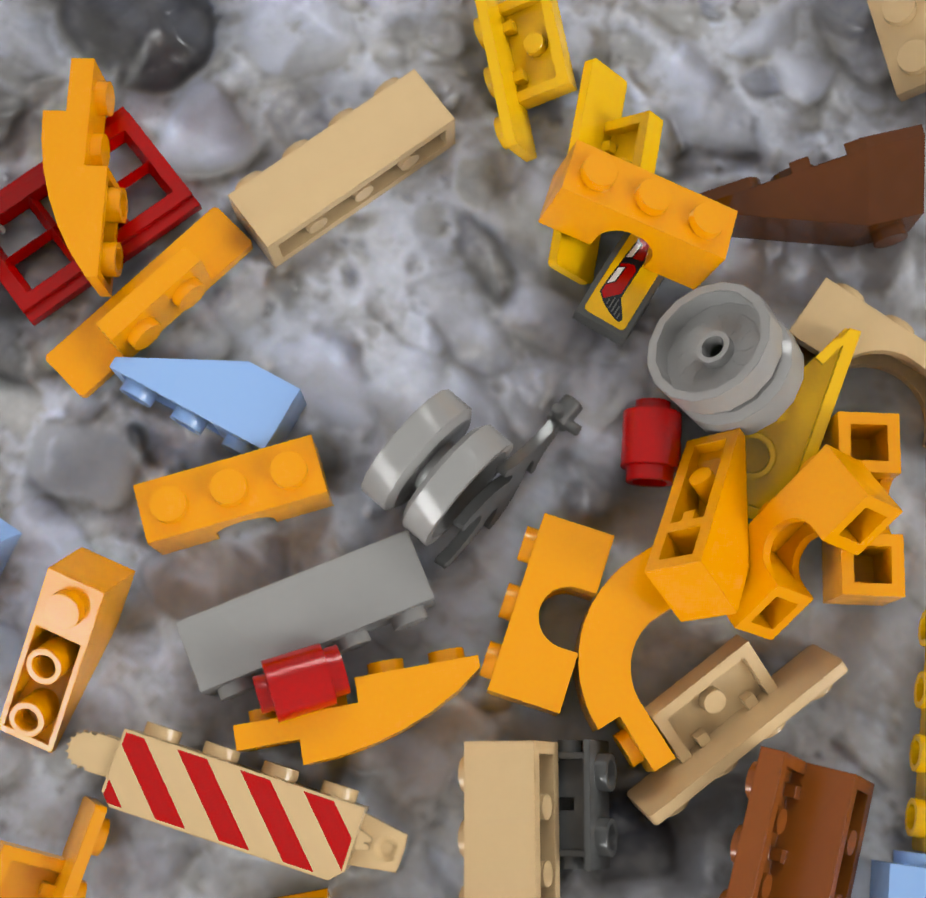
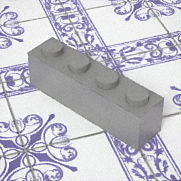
M405 530L179 620L175 624L200 693L209 696L219 693L221 701H227L255 689L252 677L263 674L262 660L320 643L322 648L336 644L340 654H343L371 642L372 640L368 632L390 623L394 631H400L426 620L428 615L425 609L436 604L435 597L408 530Z

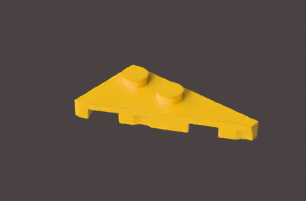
M844 328L804 367V379L796 398L777 421L754 434L745 435L748 518L754 519L760 508L766 502L773 499L795 477L803 463L819 452L861 331Z

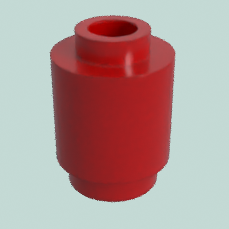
M641 398L635 401V407L623 411L620 468L626 470L625 482L627 484L652 488L673 485L674 473L677 472L681 460L682 413L671 409V402L669 400Z
M320 643L262 660L263 674L252 677L262 714L275 711L278 723L336 705L337 697L351 693L345 666L336 644L322 648Z

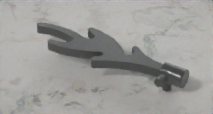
M566 394L558 403L553 404L552 411L547 415L548 421L522 448L497 466L496 471L501 475L480 491L453 521V525L461 530L435 558L434 562L444 569L447 568L468 546L482 526L488 529L492 528L513 498L525 472L528 471L532 474L535 471L541 457L559 431L566 430L574 436L579 434L582 426L574 422V419L582 411L583 407L574 397Z

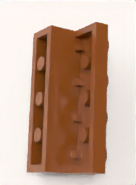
M761 746L758 761H754L751 764L746 776L745 793L748 798V804L743 824L736 828L731 840L730 858L734 864L728 889L723 890L719 898H851L875 784L856 774L807 763L785 751Z

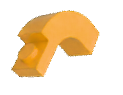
M652 547L635 556L619 568L594 597L583 617L577 634L574 652H577L578 656L573 669L578 701L592 732L601 729L614 720L620 731L612 736L622 755L631 767L641 763L646 772H655L676 758L638 699L631 678V657L638 637L649 623L671 610L670 606L644 572Z

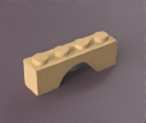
M826 277L789 329L804 355V367L844 328L861 331L848 369L863 367L882 370L901 380L912 391L923 413L924 437L922 446L926 448V341L915 335L913 328L906 321L893 315H884L865 303L864 297L853 287L843 283H834Z

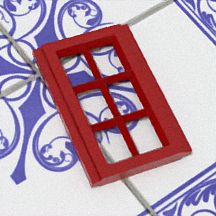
M121 107L112 116L105 118L104 134L109 139L110 153L126 143L143 165L117 182L119 187L126 189L150 173L167 195L131 221L126 219L125 223H118L117 242H120L122 246L124 264L200 211L202 207L124 107ZM43 161L0 190V224L2 226L30 208L46 229L44 233L9 257L0 247V282L34 326L92 286L69 252L57 223L40 202L48 196ZM51 240H54L70 263L32 289L15 265Z

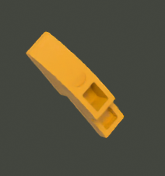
M71 58L66 111L43 110L41 142L44 176L57 226L69 252L99 296L112 297L113 277H120L123 270L122 246L120 242H117L118 223H125L128 214L126 190L119 187L108 168L110 145L108 136L104 134L106 116H112L114 113V88L110 81L105 80L94 58Z
M455 647L428 653L429 664L404 668L403 658L367 664L368 675L354 677L358 703L348 704L347 696L343 695L337 697L336 705L278 723L275 711L262 714L261 708L248 711L249 723L233 725L236 751L249 752L300 742L303 765L311 766L344 758L372 748L409 730L454 698L479 673L478 655L465 657L464 648Z

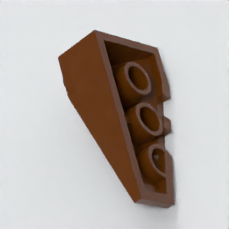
M922 124L862 137L844 144L847 154L845 156L815 166L810 164L807 156L790 162V168L777 173L769 182L761 184L760 179L757 177H746L700 194L738 211L731 237L856 247L873 243L875 248L889 247L905 240L910 229L924 214L925 133Z

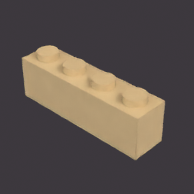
M415 69L400 79L397 77L391 78L377 88L372 98L357 108H347L339 112L332 118L326 129L310 140L302 139L293 143L286 149L279 161L264 171H254L242 178L236 185L235 190L228 194L236 218L274 268H276L455 145V118Z
M536 740L464 741V756L461 758L458 767V781L461 790L464 792V820L461 822L458 831V847L461 855L464 857V886L461 888L458 898H560L558 742Z

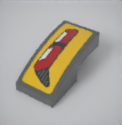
M625 232L595 277L572 317L620 346H623L646 311L653 295L665 279L664 276L643 268L649 249L647 242L634 234Z

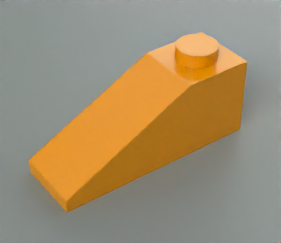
M740 428L686 442L644 571L681 622L736 614L738 612L750 566L745 435Z

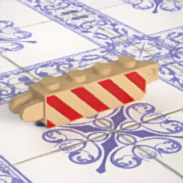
M147 721L143 732L124 728L121 738L109 734L105 735L104 732L98 733L96 731L89 732L88 730H83L82 733L76 732L75 737L71 736V741L67 743L68 749L65 752H68L67 759H71L72 765H77V768L84 767L85 771L106 777L101 791L110 808L327 881L350 868V865L396 873L401 863L408 834L368 814L369 806L356 802L359 790L325 779L321 789L317 790L297 783L300 771L264 760L260 771L238 763L241 751H236L235 749L207 740L203 750L199 751L179 744L183 732Z

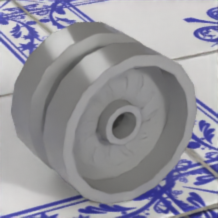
M729 282L709 284L698 287L676 300L658 320L648 343L647 366L654 384L675 402L692 421L709 434L740 428L744 435H751L776 422L794 402L804 379V355L795 337L776 318L774 312L762 297L742 284Z
M449 389L441 390L429 398L404 422L379 452L366 472L361 484L362 491L385 511L402 506L408 501L403 513V527L425 546L434 543L450 529L460 512L494 479L498 473L496 471L497 466L509 457L513 449V443L490 424L474 428L466 434L471 423L472 408Z

